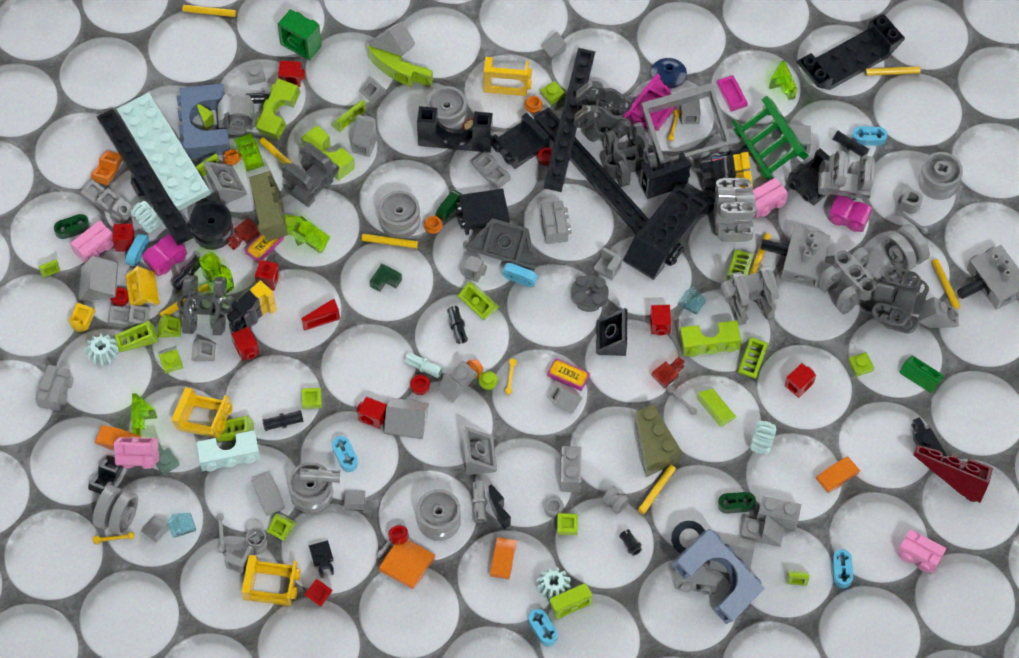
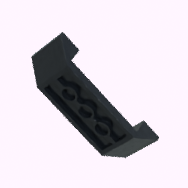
M883 13L870 20L867 30L818 57L810 53L797 60L796 63L818 88L831 90L887 59L905 40V37Z
M687 182L677 185L636 234L623 258V262L655 280L664 269L666 258L702 214L707 216L714 207L715 199Z

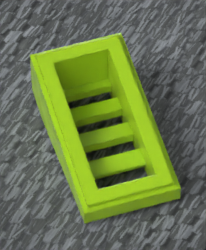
M735 249L727 280L731 279L733 271L742 272L743 276L748 275L754 254ZM738 256L748 258V260L739 258ZM736 261L743 262V263H747V264L744 265V264L736 263Z
M150 321L115 335L120 353L159 342L155 326ZM123 338H126V340H127V344H125V345H124Z
M750 337L738 370L739 374L756 379L768 347L767 342ZM751 346H752V347H755V348H758V349H761L762 351H761V352H758V351L752 350V349H751ZM751 353L760 357L759 359L748 356V354ZM746 360L756 362L757 365L747 363ZM744 366L755 369L754 373L744 370Z
M249 415L226 420L223 434L220 435L219 439L216 438V442L236 440L235 434L253 431V420Z

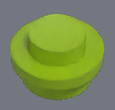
M491 371L483 372L479 376V385L485 390H492L498 384L497 375Z

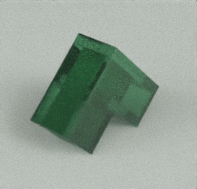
M381 264L369 282L371 288L380 292L386 283L397 288L403 279L401 273Z

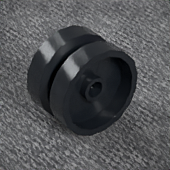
M207 201L194 208L190 216V224L195 242L200 247L211 250L227 245L234 233L229 209L217 201Z

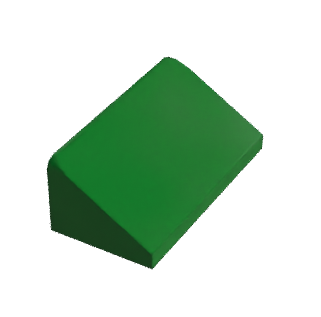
M915 356L908 358L900 370L901 375L930 393L935 390L944 378L943 374Z

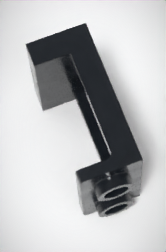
M528 113L521 116V123L498 137L494 134L492 136L493 149L495 152H499L503 156L504 161L514 169L538 155L540 149L550 145V136Z
M821 148L815 152L814 158L796 173L790 172L787 181L792 190H796L806 202L811 203L813 206L826 196L818 193L819 168L823 160L828 161L830 156Z
M680 152L678 163L656 171L652 170L649 163L642 165L640 187L647 200L671 192L679 184L688 183L692 166L689 157Z
M503 188L459 195V202L456 203L458 214L461 213L462 215L459 221L461 229L465 230V235H469L470 229L485 227L492 218L510 223Z

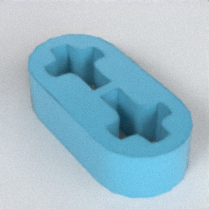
M859 126L853 130L852 138L857 139L856 141L862 145L880 146L886 142L887 131L882 127Z
M141 233L137 234L126 255L125 263L127 265L138 266L142 255L147 249L149 236Z
M507 263L502 270L503 277L527 287H534L538 279V275L535 272L515 264Z
M344 436L336 437L332 442L333 452L341 468L345 472H353L358 467V459L350 441ZM339 443L344 445L345 451L342 452L341 448L338 447ZM348 456L349 460L352 461L351 465L346 463L345 457Z
M840 549L833 556V576L835 584L839 588L844 589L848 588L853 581V566L851 554L847 550ZM840 556H843V559H845L844 566H841ZM842 572H844L845 578H847L846 582H843L842 578H840Z
M535 609L530 612L529 625L540 643L544 646H553L557 641V630L547 614L541 609ZM535 616L541 618L542 626L539 624L538 621L534 622ZM544 630H546V632H547L549 635L552 634V639L549 640L548 637H547V638H544V637H545V632H544Z

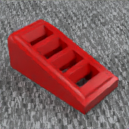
M335 299L323 304L301 318L303 330L306 331L339 320V308Z

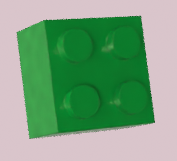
M289 9L277 23L280 45L309 61L321 48L320 25L315 20H310L300 12Z

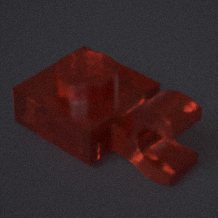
M247 218L234 228L235 234L228 239L230 242L228 246L235 250L242 241L248 244L260 234L258 226Z
M681 357L675 359L670 365L665 361L651 373V376L665 389L679 377L677 372L685 367L683 365L685 361Z

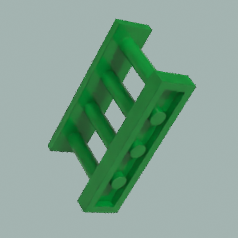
M766 95L761 99L765 106H763L760 112L742 125L735 119L732 123L735 126L733 130L739 138L742 137L761 166V174L765 179L769 178L772 180L775 178L773 172L794 156H799L805 160L809 157V154L774 101ZM766 115H771L773 117L772 123L750 139L745 131ZM776 128L781 129L783 132L781 137L761 152H758L754 145ZM785 142H789L792 146L790 151L770 166H767L764 158Z

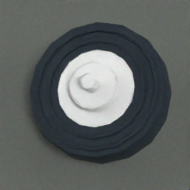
M687 520L680 522L675 526L671 534V542L674 549L681 554L705 529L695 521Z

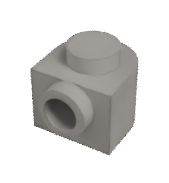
M908 188L906 193H902L899 197V209L909 214L917 213L923 201L921 193Z
M119 198L109 210L110 218L116 223H124L131 216L133 207L122 198Z
M469 256L466 258L460 272L464 277L478 282L481 276L485 275L487 266L484 265L483 260L479 257Z

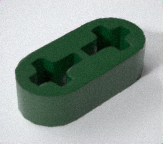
M455 189L452 190L438 207L435 216L442 221H446L457 208L456 203L459 202V195L462 193Z
M77 214L56 222L54 232L59 239H67L84 233L89 229L90 223L86 215ZM82 221L83 225L80 226L78 222Z
M750 492L725 493L718 499V509L725 514L750 512L755 507L756 498ZM744 499H747L748 502H750L749 505H746L745 502H743ZM724 500H728V503H730L729 507H726Z

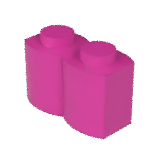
M837 195L829 212L828 220L837 226H847L851 231L863 232L870 218L872 207L862 202L853 201L848 197Z
M168 234L156 245L149 248L142 257L144 263L157 276H161L162 274H167L173 265L183 262L187 251L183 244L177 246L171 235Z

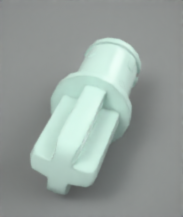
M408 353L405 358V363L419 369L421 373L424 371L437 379L443 371V367L429 362L427 358L423 359L412 353Z

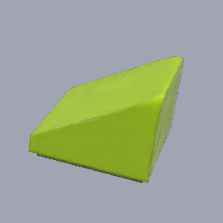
M198 104L199 118L205 131H208L215 123L213 112Z
M57 259L38 266L43 278L61 271Z
M163 315L158 321V337H180L181 319Z
M275 514L267 532L285 541L297 522L283 514Z
M788 570L787 583L806 586L810 574L806 571Z

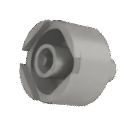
M226 94L222 97V100L217 105L219 128L227 129L228 134L231 135L244 134L245 130L249 128L251 131L256 124L254 103L249 95L232 96L231 94Z

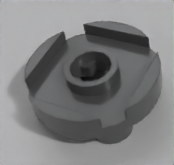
M593 275L578 276L571 287V300L582 311H597L599 307L605 305L608 301L609 289L603 278ZM588 290H590V291L594 292L595 294H592L591 296H587V293H585V292L588 291Z

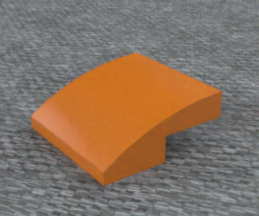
M407 540L403 544L392 547L379 567V571L414 589L423 578L424 572L435 560L436 555Z

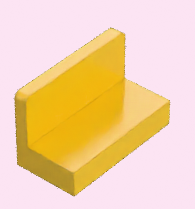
M137 266L125 275L130 307L131 305L141 306L146 302L156 306L160 304L156 277L153 271Z

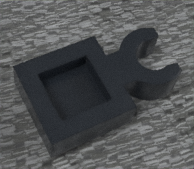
M328 540L309 545L314 566L320 565L318 568L320 577H324L323 570L329 569L331 575H334V567L329 563L334 560Z

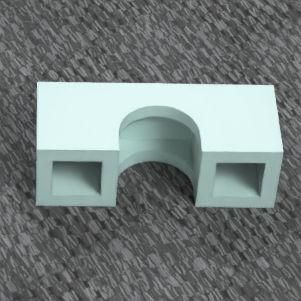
M255 430L235 434L236 444L230 450L220 449L217 446L216 438L196 442L202 471L211 472L217 468H231L237 464H250L260 460Z

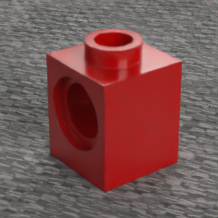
M280 61L278 79L301 87L302 80H305V69H302V62Z
M114 224L112 240L115 251L128 252L136 237L133 224Z
M259 260L255 273L256 284L261 280L270 290L275 291L280 276L278 263Z
M651 305V334L659 336L670 334L672 325L670 305Z
M249 326L231 334L233 345L242 361L253 359L256 355L260 354L258 343Z
M801 363L786 377L784 386L800 398L815 383L816 374L812 368L806 367Z
M366 396L364 401L358 404L356 410L358 420L380 429L386 418L387 404Z
M316 578L305 593V596L322 607L333 592V589Z

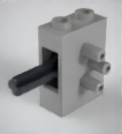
M794 226L789 245L763 239L760 249L786 256L780 279L817 288L831 235L821 231L808 230L805 227Z
M1002 245L995 248L991 247L985 253L975 255L969 260L967 271L974 279V282L957 290L959 298L965 299L982 290L996 310L1019 299V268Z

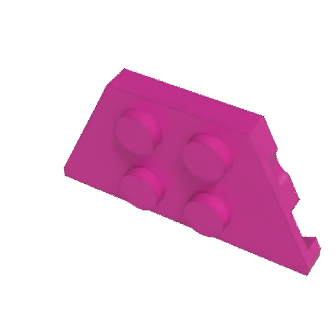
M656 73L632 104L631 109L623 116L631 122V125L641 122L643 128L648 130L641 110L642 103L671 95L670 89L667 85L663 84L659 74ZM677 106L650 113L655 131L660 130Z

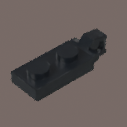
M920 417L912 420L911 426L914 429L912 434L915 444L938 450L943 456H947L932 429L928 425L925 426Z

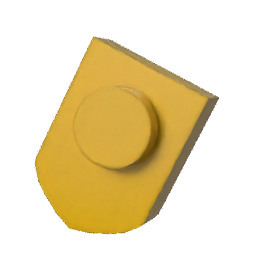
M77 303L71 317L68 318L69 325L77 332L86 331L96 310Z

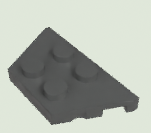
M494 218L486 224L483 230L465 248L468 251L535 270L536 268L529 229Z

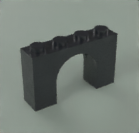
M419 106L417 117L418 146L491 153L493 113L474 111L471 128L452 130L444 127L439 122L438 108Z

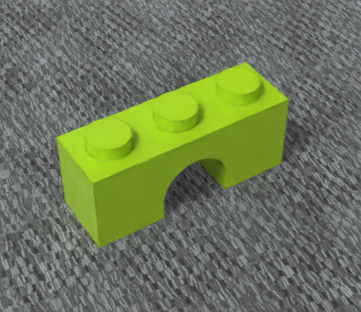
M277 79L276 84L272 85L270 97L264 102L263 112L261 116H258L255 124L260 134L277 140L280 139L286 126L284 119L276 116L277 110L282 106L294 108L301 93L297 85L281 79Z
M318 125L301 137L302 146L306 142L311 143L340 167L338 173L334 176L338 181L355 169L354 158L342 147L336 152L325 151L331 146L330 136Z
M737 320L718 323L717 335L714 337L704 336L699 325L680 327L679 338L683 357H696L700 354L713 355L718 352L740 350L741 336Z

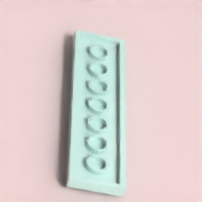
M150 93L117 108L120 117L178 211L211 195L208 187Z

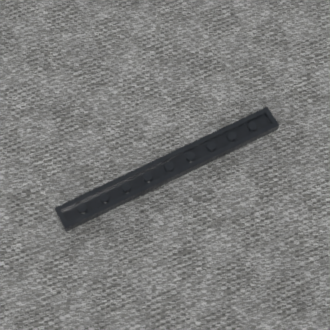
M582 48L577 50L544 189L562 193L577 127L574 126V115L583 107L575 102L576 91L589 82L596 51Z
M548 107L536 114L534 120L555 143L560 119ZM575 137L570 161L632 231L637 234L649 218Z
M111 109L96 116L99 124L176 245L178 246L193 239L194 235L115 111Z

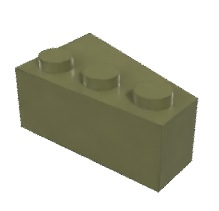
M271 171L249 177L253 200L257 210L255 213L260 223L257 225L260 235H264L266 241L287 236L288 230L282 194Z
M654 404L637 411L635 426L641 448L645 476L648 477L667 468L669 465L680 462L682 450Z

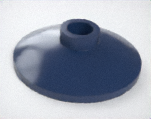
M674 58L660 59L653 64L651 69L652 79L656 73L659 74L661 81L669 89L682 85L687 77V70L684 64Z

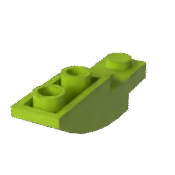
M367 46L369 59L387 76L410 87L413 82L431 87L433 83L432 70L413 65L410 62H404L400 55Z

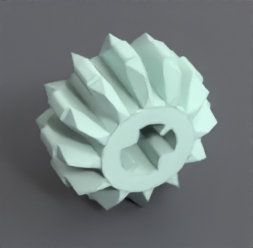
M142 201L131 210L132 216L145 232L155 231L161 225L159 216L147 202Z
M100 333L97 338L93 335V341L87 340V347H85L87 359L92 361L95 366L100 363L103 367L105 362L111 365V359H116V353L119 351L118 346H116V340L111 339L109 334L103 337V334Z
M761 420L757 422L750 444L752 451L765 455L770 452L776 434V426L774 424Z
M549 567L547 573L542 571L540 573L541 577L537 578V583L539 584L537 591L542 592V598L548 596L549 602L552 597L571 589L569 585L570 577H566L565 571L559 573L558 567L555 571H552Z

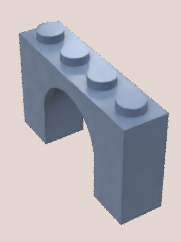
M224 84L180 88L177 102L178 107L181 106L178 116L179 122L182 121V125L179 126L180 137L183 136L184 141H180L189 158L207 157L214 154L224 155L227 150H230L227 129L204 131L192 125L193 119L198 115V104L208 110H217L218 103L225 95Z
M709 528L702 532L671 565L684 579L692 576L706 561L710 560L721 563L728 570L731 578L729 592L712 609L725 624L733 622L765 588L761 585V580L747 570V565L735 557L734 551L729 546L724 545L720 540V536Z

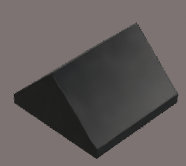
M623 308L597 320L596 354L626 356L628 309Z

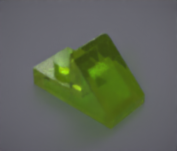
M783 60L770 79L769 89L781 87L783 94H786L789 101L796 98L797 87L785 60Z
M252 134L234 139L247 172L264 166L258 143L254 140Z
M302 216L299 217L292 231L297 246L305 243L319 254L324 251L330 239L329 235Z
M132 393L131 430L132 433L142 437V430L145 429V419H157V414L151 405L136 393Z

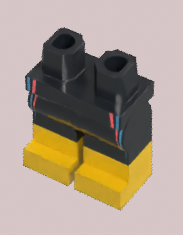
M748 152L711 157L710 160L700 163L701 173H711L710 179L702 180L703 190H713V193H716V181L721 178H746L752 183L751 171H748L750 169Z
M260 280L238 300V303L234 301L231 304L232 311L226 316L230 322L229 328L233 332L248 326L251 330L252 326L256 325L258 319L266 312L273 314L277 310L273 291Z

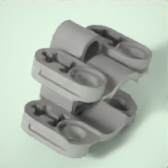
M836 151V153L830 155L828 161L823 160L820 164L818 193L826 196L830 194L845 196L852 200H856V198H870L874 180V157L864 155L860 157L859 161L852 162L848 168L846 152Z
M721 178L716 181L713 229L714 233H718V239L723 242H746L753 238L755 230L752 217L755 216L757 210L755 195L751 187L752 183L749 179Z
M863 247L857 249L852 255L845 250L837 252L833 266L827 268L820 277L819 288L823 293L834 288L837 289L840 281L846 285L847 288L839 295L836 305L843 315L850 312L856 305L871 300L878 283L886 282L885 271L881 267L872 273H868L864 268L868 264L870 254Z
M770 266L758 268V273L743 276L742 272L733 273L730 280L721 284L725 300L729 303L734 320H737L738 326L746 324L748 320L746 312L751 309L749 301L757 300L762 316L766 319L775 317L776 305L774 299L779 298V287Z

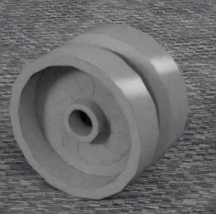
M444 86L433 90L429 94L427 107L438 108L439 122L446 128L460 130L467 120V101L463 92L455 87Z
M937 152L929 155L924 160L919 175L921 191L926 196L935 200L951 198L956 194L963 175L961 162L954 155L947 152Z
M399 190L392 191L382 198L379 204V220L383 232L391 238L398 239L408 238L416 233L421 220L419 201L414 195Z
M910 224L904 225L896 232L883 238L884 252L894 267L910 271L916 267V264L919 265L929 259L930 251L925 238L917 228Z
M306 462L298 465L292 470L288 479L292 504L304 513H317L324 510L333 499L332 482L317 484L315 481H299L300 468L327 469L325 466L315 462Z
M108 485L96 503L93 513V525L105 530L109 527L110 532L122 536L129 529L138 507V496L128 491L122 493L120 488Z
M434 489L426 492L420 498L417 504V523L423 535L434 541H443L451 538L458 532L461 525V507L457 497L451 492L444 489Z

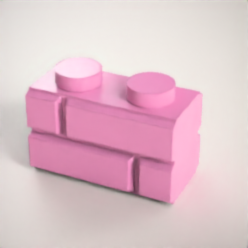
M773 178L753 190L757 210L754 218L765 217L772 209L776 207L781 208L786 204L788 192L781 186L777 178Z
M98 221L70 243L72 251L86 263L91 256L99 257L102 252L108 251L114 246L112 240L113 233L101 221Z
M119 437L114 442L115 464L123 465V468L142 466L143 469H149L154 467L160 457L158 439Z
M910 529L897 555L904 562H912L918 565V568L923 572L934 573L946 548Z

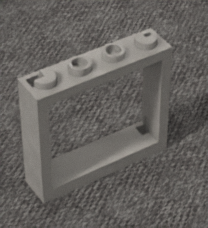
M712 83L642 103L641 110L652 144L656 149V157L660 169L678 163L679 155L664 159L650 113L702 98H709L723 142L684 153L685 156L689 157L692 163L694 159H707L712 154H724L731 149L732 142Z

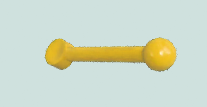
M674 110L671 132L667 137L669 141H673L675 138L674 131L677 119L681 115L680 110Z
M514 358L509 360L510 372L507 388L505 389L507 395L512 393L513 371L517 365V361Z
M128 532L127 534H124L122 536L117 535L101 538L99 536H94L92 540L94 544H100L101 541L125 538L132 540L135 537V534L133 532Z

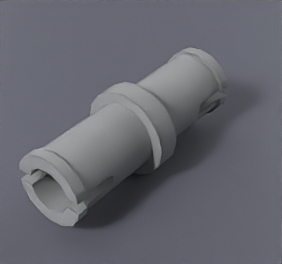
M300 468L299 481H315L317 484H322V482L340 483L341 471L322 470L323 468H318V470Z
M476 481L472 483L474 522L483 523L487 521L486 505L488 504L485 498V482Z

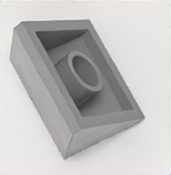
M400 21L381 32L370 42L369 46L403 56L415 45V41L404 23Z
M207 161L204 163L206 178L219 203L225 205L247 195L233 166Z
M91 256L81 267L79 301L115 298L118 263Z
M390 398L386 408L384 434L423 439L429 403Z
M466 426L462 427L466 474L474 475L496 472L493 436Z
M716 532L723 544L729 546L734 551L735 557L743 561L750 572L756 540ZM710 561L709 570L729 574L728 570L721 563Z

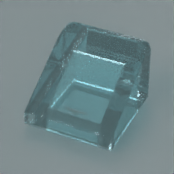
M690 288L685 291L677 304L694 314H698L706 299L694 288Z
M191 513L172 514L168 520L173 538L197 530Z

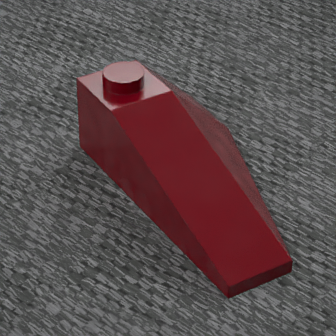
M916 445L914 457L967 500L981 503L990 483L992 467L968 459L967 462L961 461L957 455L953 454L951 456H943L938 450Z

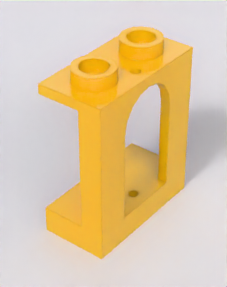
M485 57L484 93L527 96V91L532 86V68H529L528 60H526L525 70L493 67V57ZM493 78L513 79L521 81L524 86L520 88L492 86Z
M185 387L171 421L176 430L219 439L221 432L225 429L226 420L232 413L233 405L227 395H224L223 400L196 395L192 388ZM194 407L218 411L212 426L188 422Z
M249 555L241 591L243 600L291 606L292 600L297 597L296 580L299 581L301 576V569L298 568L297 561H294L293 565L258 561L257 556ZM257 573L287 577L290 580L288 592L276 594L253 591Z

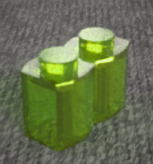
M208 252L199 258L202 275L206 280L213 283V287V280L216 277H226V294L235 288L230 269L221 264L216 254Z

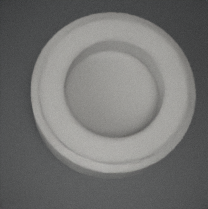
M557 497L547 499L544 503L545 514L550 518H558V513L563 514L564 512L563 501Z

